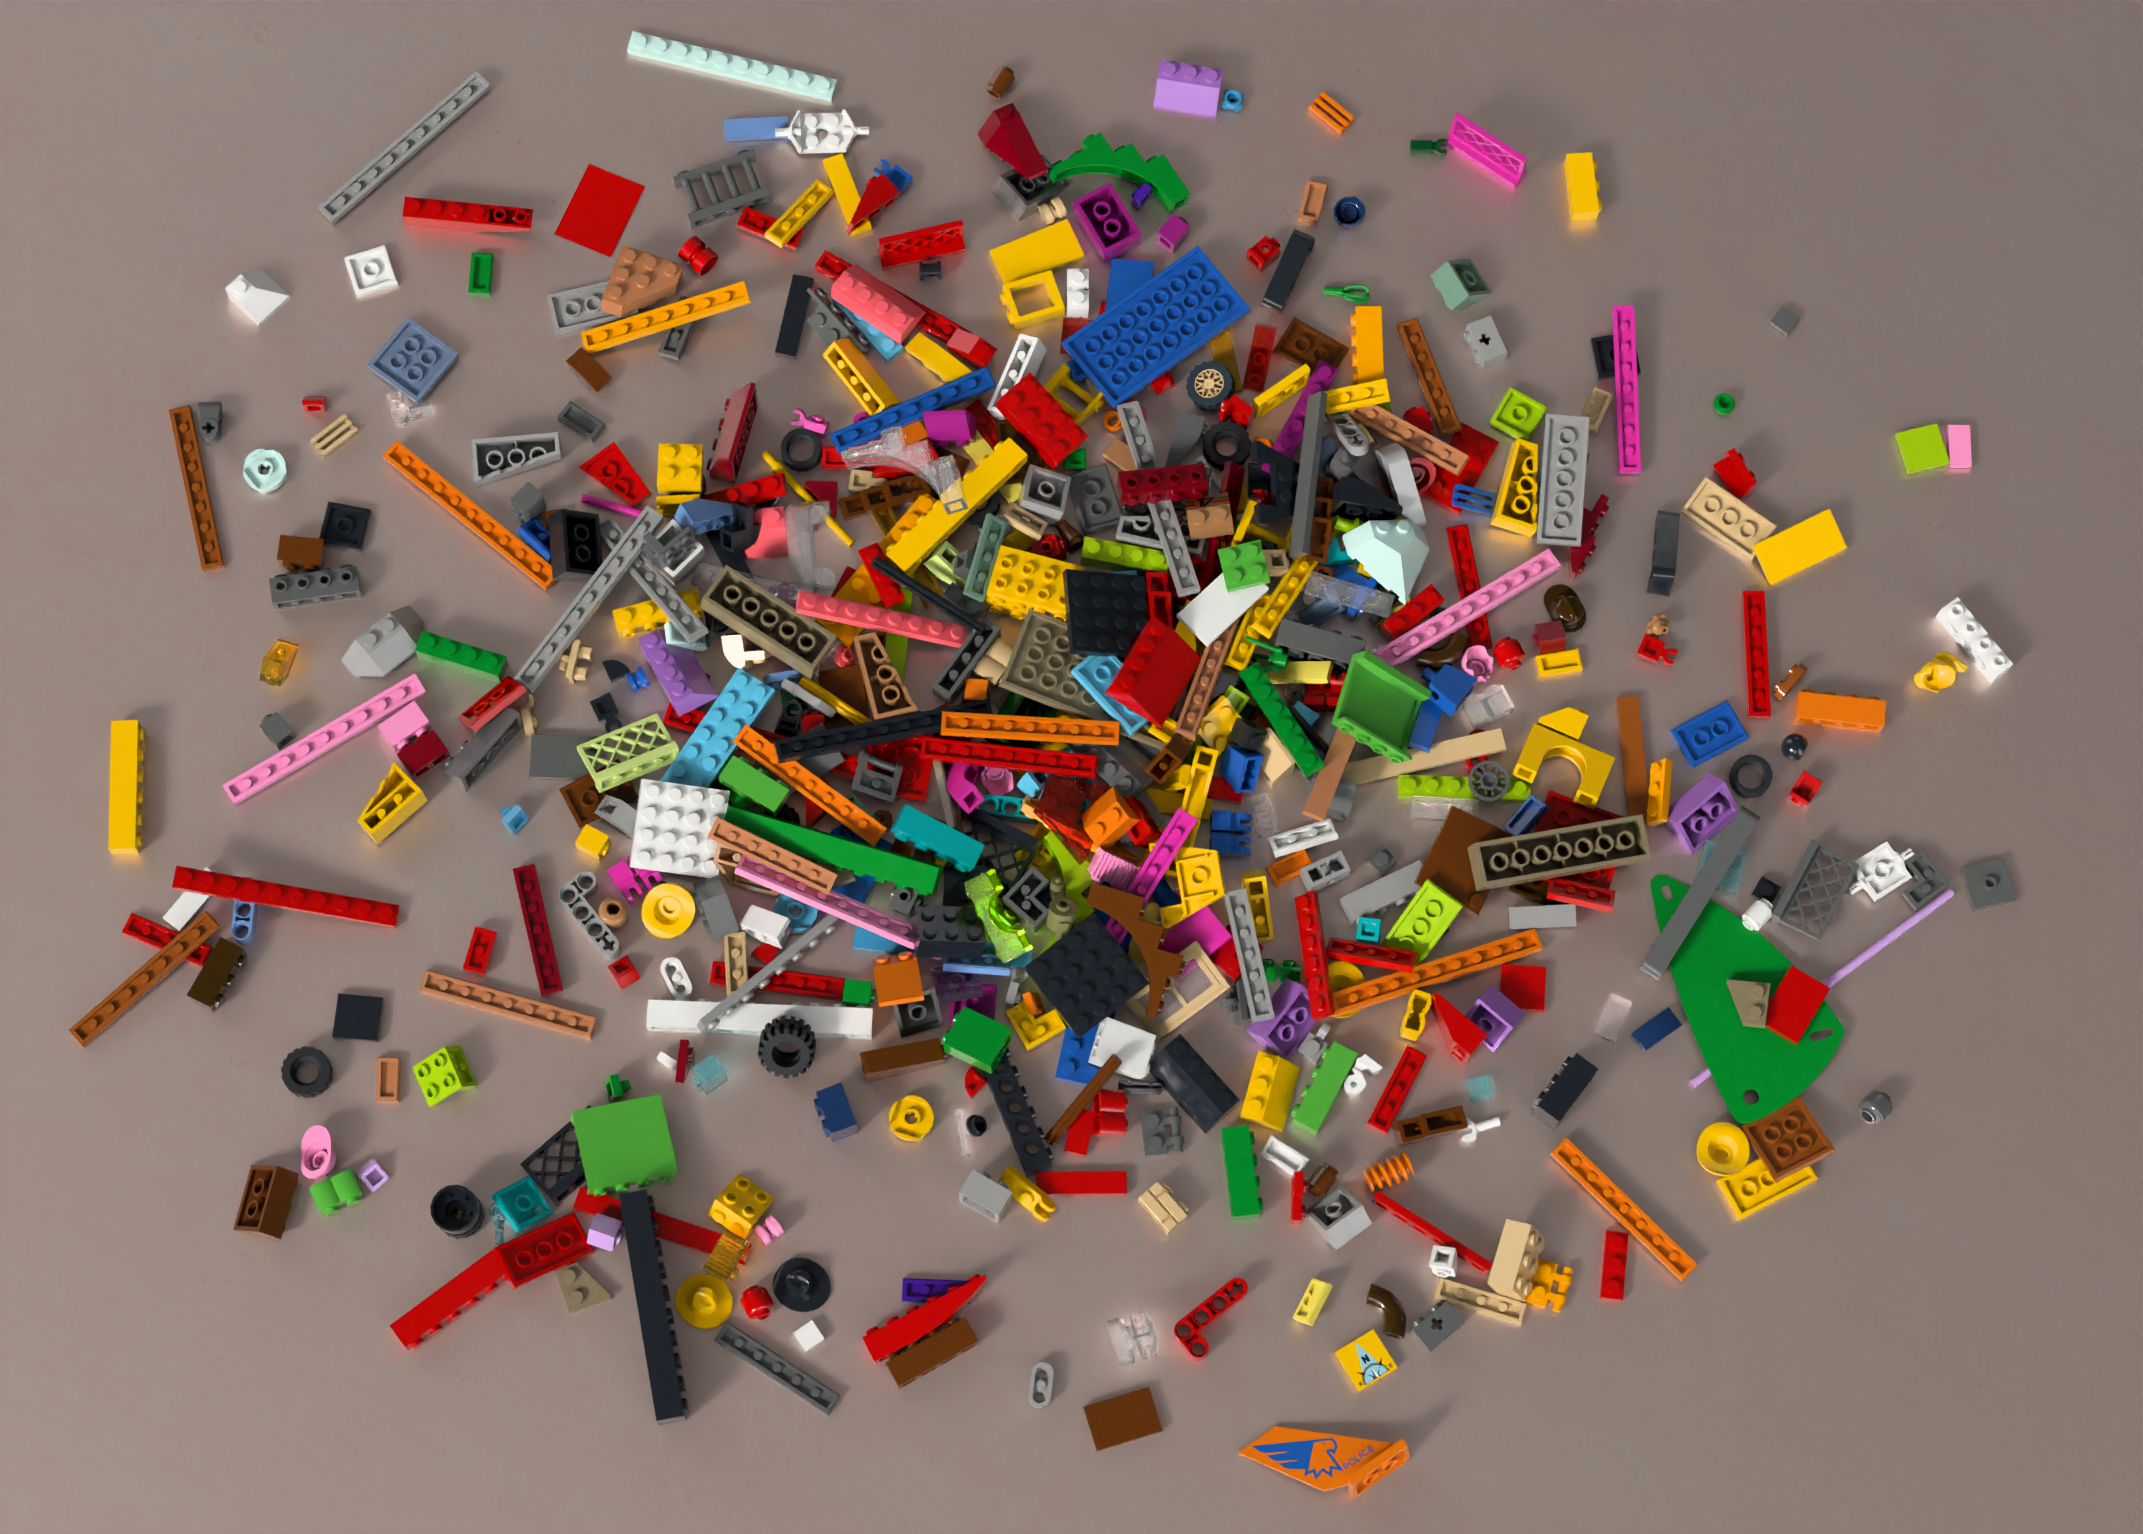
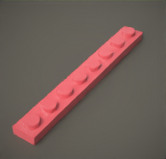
M799 590L797 594L796 613L956 648H960L967 638V627L964 625Z

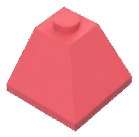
M784 507L762 508L755 511L753 521L761 524L760 533L755 543L750 548L744 550L745 560L789 556Z

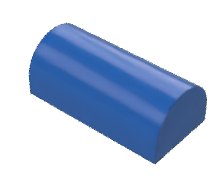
M533 518L519 528L518 534L550 563L549 531L536 518Z

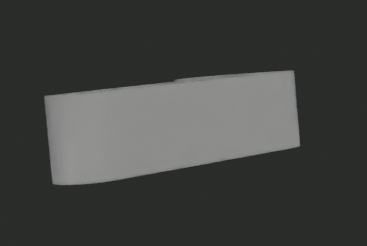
M1398 443L1375 450L1378 463L1386 472L1393 499L1403 507V511L1399 516L1403 517V519L1412 520L1419 528L1427 524L1406 451Z
M583 871L560 888L558 893L560 902L605 959L614 960L621 952L619 942L586 901L597 891L598 883L592 872ZM584 880H592L593 883L590 887L585 888L581 886ZM567 893L575 894L574 899L571 901H566L563 898ZM585 909L589 911L588 915L584 918L577 916L580 910ZM599 926L602 928L601 933L598 935L590 933L593 927ZM605 938L607 943L614 947V950L606 949L603 942Z

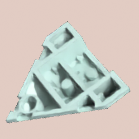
M1410 519L1373 520L1344 534L1342 539L1347 555L1353 560L1357 559L1364 565L1363 569L1388 591L1392 590L1399 596L1398 600L1405 605L1430 550L1424 531Z

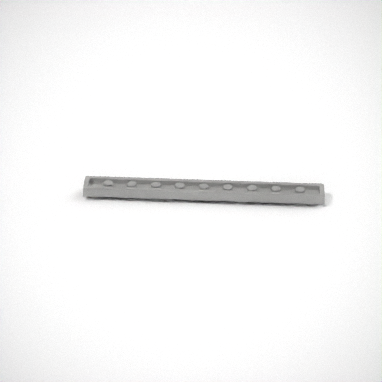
M475 71L318 206L319 211L332 224H335L489 91L491 84Z
M1134 401L1117 405V412L1136 470L1160 468L1139 402ZM1165 500L1155 504L1148 503L1178 597L1199 593L1200 586L1172 501Z
M649 506L645 507L514 677L516 681L531 692L537 688L644 549L643 536L648 532L654 536L666 520L664 516Z

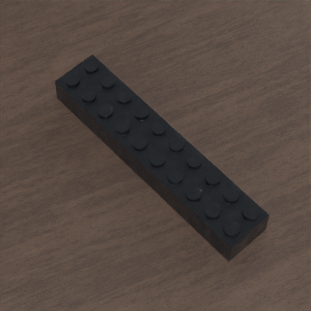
M647 1190L619 1194L656 1421L659 1425L685 1421V1414H690L688 1401L682 1397V1392L686 1391L684 1377L678 1373V1369H682L679 1353H675L674 1349L675 1346H678V1340L675 1330H671L670 1325L674 1323V1316L671 1307H667V1301H671L667 1284L664 1285L663 1279L667 1278L664 1263L660 1262L659 1257L663 1256L660 1239L656 1240L655 1235L660 1233L656 1217H652V1212L656 1211L654 1198L652 1195H648Z

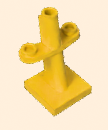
M1249 500L1231 546L1242 544L1243 540L1273 542L1279 546V550H1285L1286 556L1289 557L1292 525L1286 539L1259 525H1255L1251 520L1254 515V506L1257 505V502Z

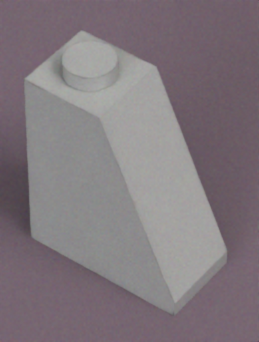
M606 794L594 813L633 838L637 811L623 800Z

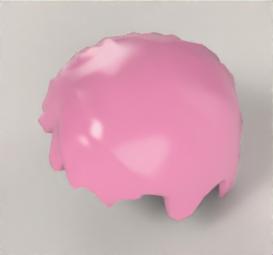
M1482 645L1472 646L1464 653L1461 660L1462 671L1476 677L1478 682H1487L1494 668L1493 657L1487 653Z
M984 767L982 769L980 780L990 794L1005 796L1012 791L1014 776L1011 769Z

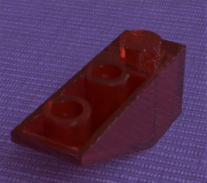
M1256 323L1242 388L1260 392L1264 391L1277 326Z

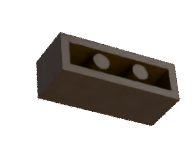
M220 937L187 993V997L191 1001L214 1012L216 1007L219 1008L225 999L223 995L227 988L230 989L233 986L238 969H242L246 964V951Z

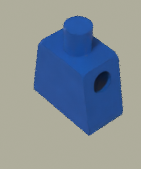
M1448 664L1444 665L1438 673L1427 667L1421 675L1423 680L1430 683L1428 689L1432 691L1430 700L1450 717L1455 714L1471 694L1477 682L1476 677Z
M1237 743L1227 744L1225 750L1221 753L1223 758L1220 772L1235 793L1255 791L1264 755L1258 751L1243 748Z

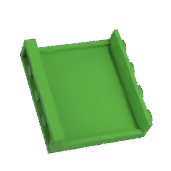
M1365 650L1352 655L1331 724L1338 727L1341 732L1356 738V741L1368 745L1374 752L1386 756L1392 763L1401 764L1412 760V756L1408 755L1406 751L1421 702L1430 699L1432 691Z
M661 1094L572 1111L570 1119L575 1128L587 1181V1195L602 1196L607 1194V1191L616 1189V1192H622L630 1189L629 1186L633 1185L646 1187L651 1185V1182L658 1180L661 1183L674 1180L673 1177L677 1176L678 1168Z

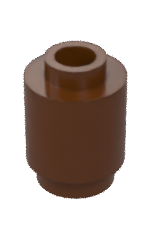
M1006 66L1002 68L997 67L987 84L988 88L986 91L991 96L1001 99L1002 96L1006 95L1015 80L1014 72Z
M1324 1162L1322 1166H1318L1308 1180V1191L1316 1197L1320 1195L1326 1196L1336 1182V1176L1339 1172Z

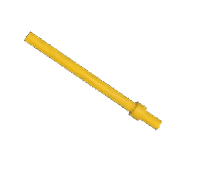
M768 450L762 453L761 456L772 467L771 470L775 474L780 472L785 474L786 482L807 504H811L812 509L817 510L822 520L851 547L855 540L786 470L787 467L782 461H778Z

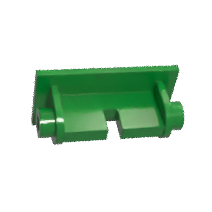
M1262 959L1267 981L1275 982L1276 974H1280V982H1283L1286 978L1294 982L1300 981V972H1296V970H1301V965L1296 964L1297 961L1283 960V963H1276L1274 959Z

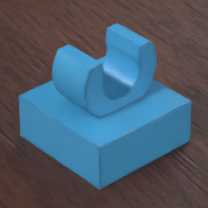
M517 804L512 809L505 805L500 811L504 815L501 821L514 835L530 819Z

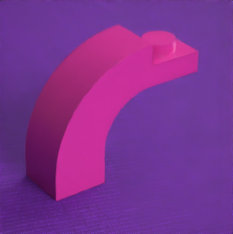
M954 763L947 776V789L959 807L969 814L984 800L975 787V783L984 766Z

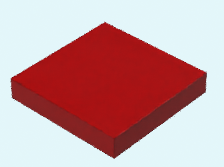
M1501 964L1500 992L1522 1011L1544 1012L1546 967Z

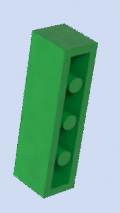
M422 631L415 649L419 659L497 683L503 680L508 666L506 656L426 631Z
M1249 1125L1222 1128L1221 1139L1232 1221L1259 1218L1260 1211H1263L1262 1197L1258 1198L1257 1189H1260L1261 1186L1259 1175L1255 1176L1254 1167H1258L1256 1153L1252 1154L1251 1145H1255L1254 1132L1249 1131Z

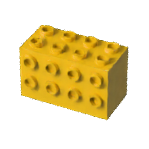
M1001 545L987 590L986 605H988V610L994 614L1003 613L1010 615L1014 619L1022 620L1026 618L1030 608L1067 623L1063 572L1065 569L1085 571V567Z

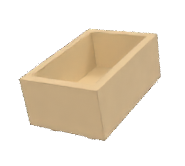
M1506 1219L1487 1282L1499 1295L1524 1302L1527 1295L1531 1293V1280L1533 1274L1538 1270V1256L1543 1251L1545 1245L1544 1237L1531 1224Z

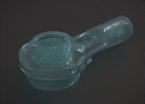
M493 1202L489 1209V1216L491 1221H494L495 1244L500 1245L501 1243L504 1244V1221L506 1218L496 1203Z

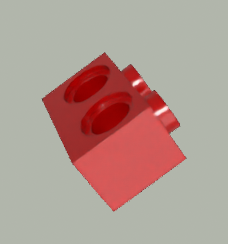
M1128 797L1125 801L1140 821L1127 833L1135 845L1148 848L1149 843H1154L1158 840L1162 833L1141 800Z

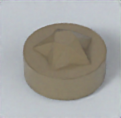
M1288 684L1284 690V696L1291 704H1295L1297 701L1302 703L1306 696V688L1302 684Z

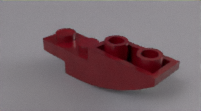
M1601 494L1592 511L1583 508L1580 547L1569 546L1568 571L1569 578L1572 580L1576 574H1582L1587 565L1584 563V560L1587 556L1591 558L1597 547L1594 545L1597 537L1593 535L1600 524L1596 522L1600 516L1604 518L1610 508L1607 505L1609 497Z

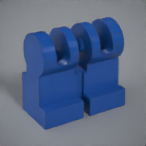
M1212 810L1210 815V850H1217L1219 856H1251V848L1240 845L1251 844V837L1243 836L1242 834L1251 833L1252 828L1241 824L1252 822V815ZM1231 833L1239 834V836H1231Z

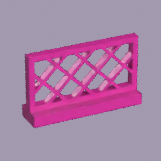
M1457 112L1455 114L1450 134L1446 138V144L1515 189L1527 172L1525 167L1528 158Z

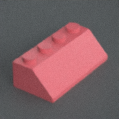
M857 264L845 270L832 285L831 298L900 345L926 313Z

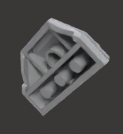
M410 605L391 611L356 638L341 661L355 677H385L415 653L424 622Z

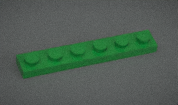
M1256 662L1240 671L1239 676L1304 777L1308 778L1324 769L1323 761L1260 664Z

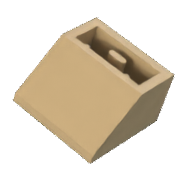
M1269 727L1266 729L1268 733L1260 750V753L1264 755L1260 773L1269 786L1273 788L1293 774L1295 761L1281 743L1282 741L1277 733L1273 732Z

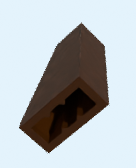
M939 1038L860 1053L866 1084L945 1064L944 1057H948L947 1053L944 1052L943 1044H940Z

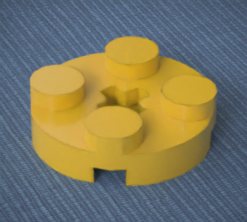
M909 1095L892 1105L889 1112V1123L892 1132L900 1139L919 1141L931 1131L934 1124V1115L932 1108L925 1099ZM915 1113V1118L918 1119L917 1122L909 1124L905 1116Z

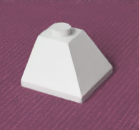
M260 268L240 274L225 288L228 297L258 326L290 298Z

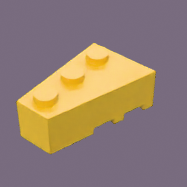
M394 762L385 780L381 781L380 788L374 798L371 797L357 820L363 830L377 845L428 801L422 790Z

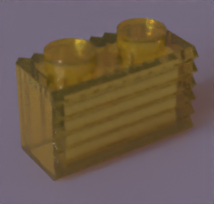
M725 1229L703 1266V1270L726 1284L729 1280L734 1281L740 1271L737 1268L740 1261H746L751 1253L749 1248L750 1242Z

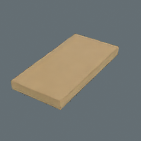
M1708 477L1703 479L1680 511L1751 562L1756 556L1752 545L1770 537L1777 527L1776 524Z

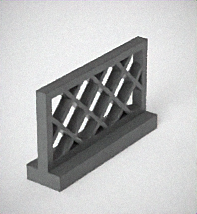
M1812 839L1772 913L1771 921L1777 924L1783 923L1820 942L1855 876L1859 864L1820 846L1819 842ZM1822 853L1830 857L1832 864L1820 867L1818 862L1820 854ZM1844 864L1853 868L1849 875L1840 877L1837 869L1838 866ZM1834 868L1837 878L1825 882L1822 871ZM1819 872L1822 883L1810 886L1808 881L1809 875ZM1839 882L1840 893L1830 896L1827 885ZM1824 886L1827 897L1815 900L1812 890ZM1809 891L1812 901L1800 905L1799 893ZM1829 901L1831 906L1830 912L1820 914L1817 904ZM1814 905L1817 916L1805 919L1802 908ZM1799 910L1802 920L1797 922L1786 919L1789 912ZM1819 919L1821 929L1817 934L1809 930L1807 923Z

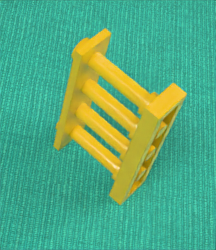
M1063 363L1043 387L1076 420L1075 422L1081 428L1094 411L1098 413L1104 405V397L1099 392L1094 398L1070 380V367ZM1061 386L1067 387L1089 404L1082 413L1057 396L1056 391Z

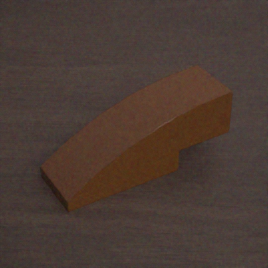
M1461 1105L1400 1120L1392 1126L1398 1147L1465 1129L1468 1127Z

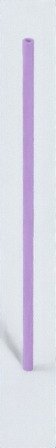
M1948 888L1822 983L1828 987L1836 984L1953 897L1954 892ZM1707 1067L1690 1080L1695 1088L1712 1076L1709 1068Z

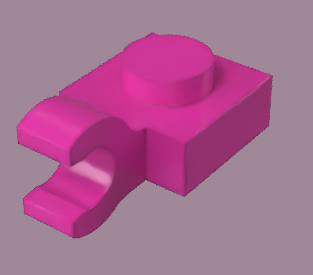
M795 408L793 410V413L799 414L800 420L792 419L790 422L792 425L803 426L805 429L822 434L828 431L830 422L825 421V417L820 415L807 417L802 409Z

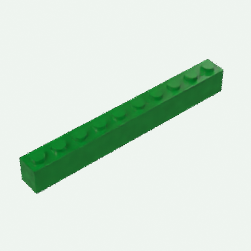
M736 805L727 807L724 820L802 857H809L814 863L823 865L824 862L830 863L833 869L845 871V868L853 870V874L860 877H866V874L874 876V880L880 883L891 881L896 883L895 887L905 890L911 887L917 889L916 893L929 896L930 893L933 894L937 891L943 870L941 865Z

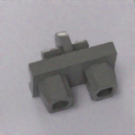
M1243 980L1231 985V991L1225 992L1226 999L1220 1001L1221 1007H1227V1014H1233L1234 1025H1241L1245 1021L1251 1020L1249 1007L1246 1003L1247 998Z

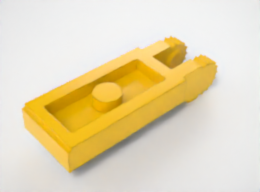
M1012 1165L1008 1166L998 1181H1002L1011 1187L1012 1197L1030 1212L1032 1211L1033 1216L1038 1218V1220L1046 1222L1050 1217L1048 1212H1054L1056 1209L1054 1201H1051L1044 1191Z

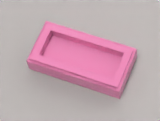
M1948 425L1949 468H1971L1970 425Z

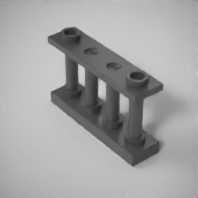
M754 149L749 151L742 150L735 156L691 171H681L677 176L673 177L676 189L684 188L692 208L691 213L688 214L692 229L741 213L745 206L753 209L772 202L769 187H760L751 164L756 161ZM744 167L752 187L751 192L740 194L731 171L732 169ZM720 173L724 174L732 194L731 199L720 201L711 178L712 176ZM700 180L704 181L712 201L711 206L700 208L691 185L692 183Z

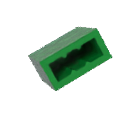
M964 1006L961 1012L956 1013L951 1030H947L942 1038L944 1052L993 1074L1013 1038L1012 1028Z

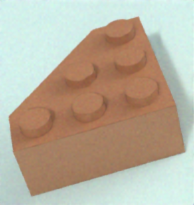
M622 245L602 297L601 311L623 317L633 310L643 309L655 304L656 301L662 298L676 295L683 276L684 265Z

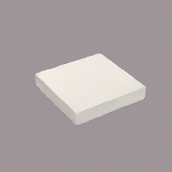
M385 245L344 257L357 298L398 285Z

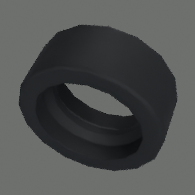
M797 428L788 432L781 443V454L784 463L790 469L798 472H805L815 468L822 457V445L818 435L805 428ZM797 439L809 440L814 446V454L806 461L794 460L789 454L790 444Z
M1757 755L1740 757L1733 764L1729 773V783L1732 790L1744 798L1762 796L1769 788L1773 779L1769 763ZM1747 764L1757 766L1763 773V782L1755 789L1744 787L1738 780L1739 769Z

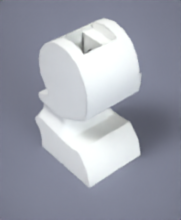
M1366 1054L1361 1058H1357L1351 1072L1352 1075L1348 1076L1344 1081V1093L1350 1097L1360 1095L1367 1085L1362 1072L1367 1071L1371 1075H1377L1382 1071L1383 1067Z

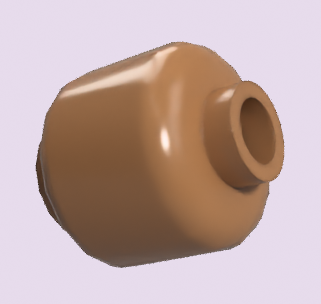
M609 897L601 902L599 917L609 929H616L625 924L628 909L622 899Z

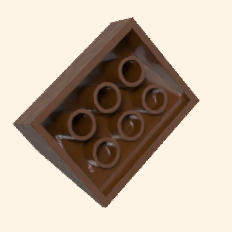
M1451 806L1414 883L1422 887L1426 880L1430 879L1464 904L1459 913L1464 916H1478L1491 889L1476 891L1467 848L1477 842L1512 836L1493 824L1455 806Z

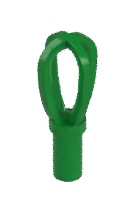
M1362 284L1345 287L1324 286V295L1344 297L1349 301L1365 303L1370 297V290L1366 285ZM1346 292H1363L1366 293V295H1356Z

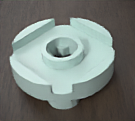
M257 449L251 452L245 459L243 476L247 484L260 493H267L277 489L288 476L286 462L282 455L275 450ZM262 466L266 468L271 467L268 474H260Z

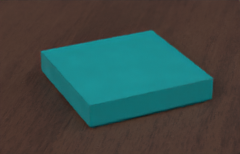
M530 1175L492 1195V1199L516 1234L554 1213V1210Z

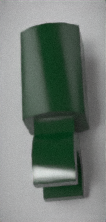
M1438 139L1436 142H1432V140H1410V155H1432V153H1435L1440 157L1446 156L1447 150H1441L1439 146H1445L1447 140Z

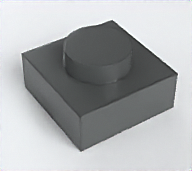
M1383 845L1366 859V863L1381 877L1397 862V859Z

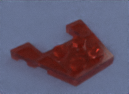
M1049 774L1033 813L1050 829L1059 832L1065 838L1064 842L1069 846L1075 847L1079 851L1078 855L1085 859L1090 852L1093 840L1075 830L1074 827L1086 798L1096 802L1112 787Z

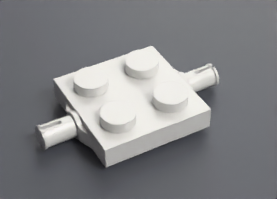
M1886 841L1854 861L1859 864V868L1855 874L1857 882L1848 887V891L1851 890L1850 894L1853 895L1863 888L1868 892L1872 900L1876 902L1909 881L1912 876L1907 871L1904 862L1914 856V853L1911 852L1912 850L1908 848L1906 851L1898 854Z

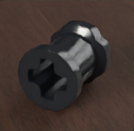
M941 261L930 264L919 262L920 281H924L927 278L942 280Z

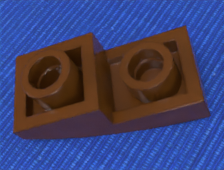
M582 347L565 361L579 378L581 377L595 393L612 379L606 370Z

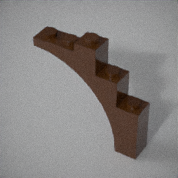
M1092 882L1086 904L1102 910L1116 919L1132 935L1141 950L1146 962L1150 983L1146 1016L1156 1018L1157 1014L1161 1015L1164 1002L1161 1001L1163 992L1167 993L1171 980L1167 979L1168 976L1177 978L1178 973L1182 974L1186 961L1182 960L1183 956L1158 948L1159 944L1163 945L1166 936L1163 926L1138 919L1139 915H1144L1147 903L1143 902L1144 897Z

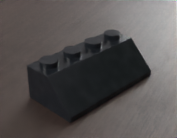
M1181 1034L1167 1044L1150 1062L1149 1073L1162 1083V1087L1204 1134H1207L1239 1106L1240 1099Z

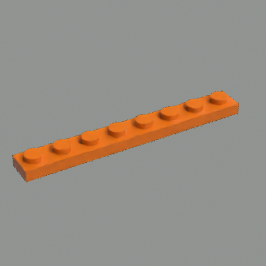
M942 711L941 735L1118 746L1120 722Z
M745 724L733 740L734 744L872 846H876L888 830L798 762L790 761L778 764L774 745Z
M1568 1138L1550 1154L1681 1282L1698 1265Z

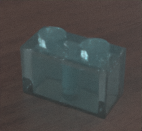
M713 1053L691 1068L692 1076L690 1078L692 1084L699 1093L703 1091L706 1096L728 1081L726 1070Z

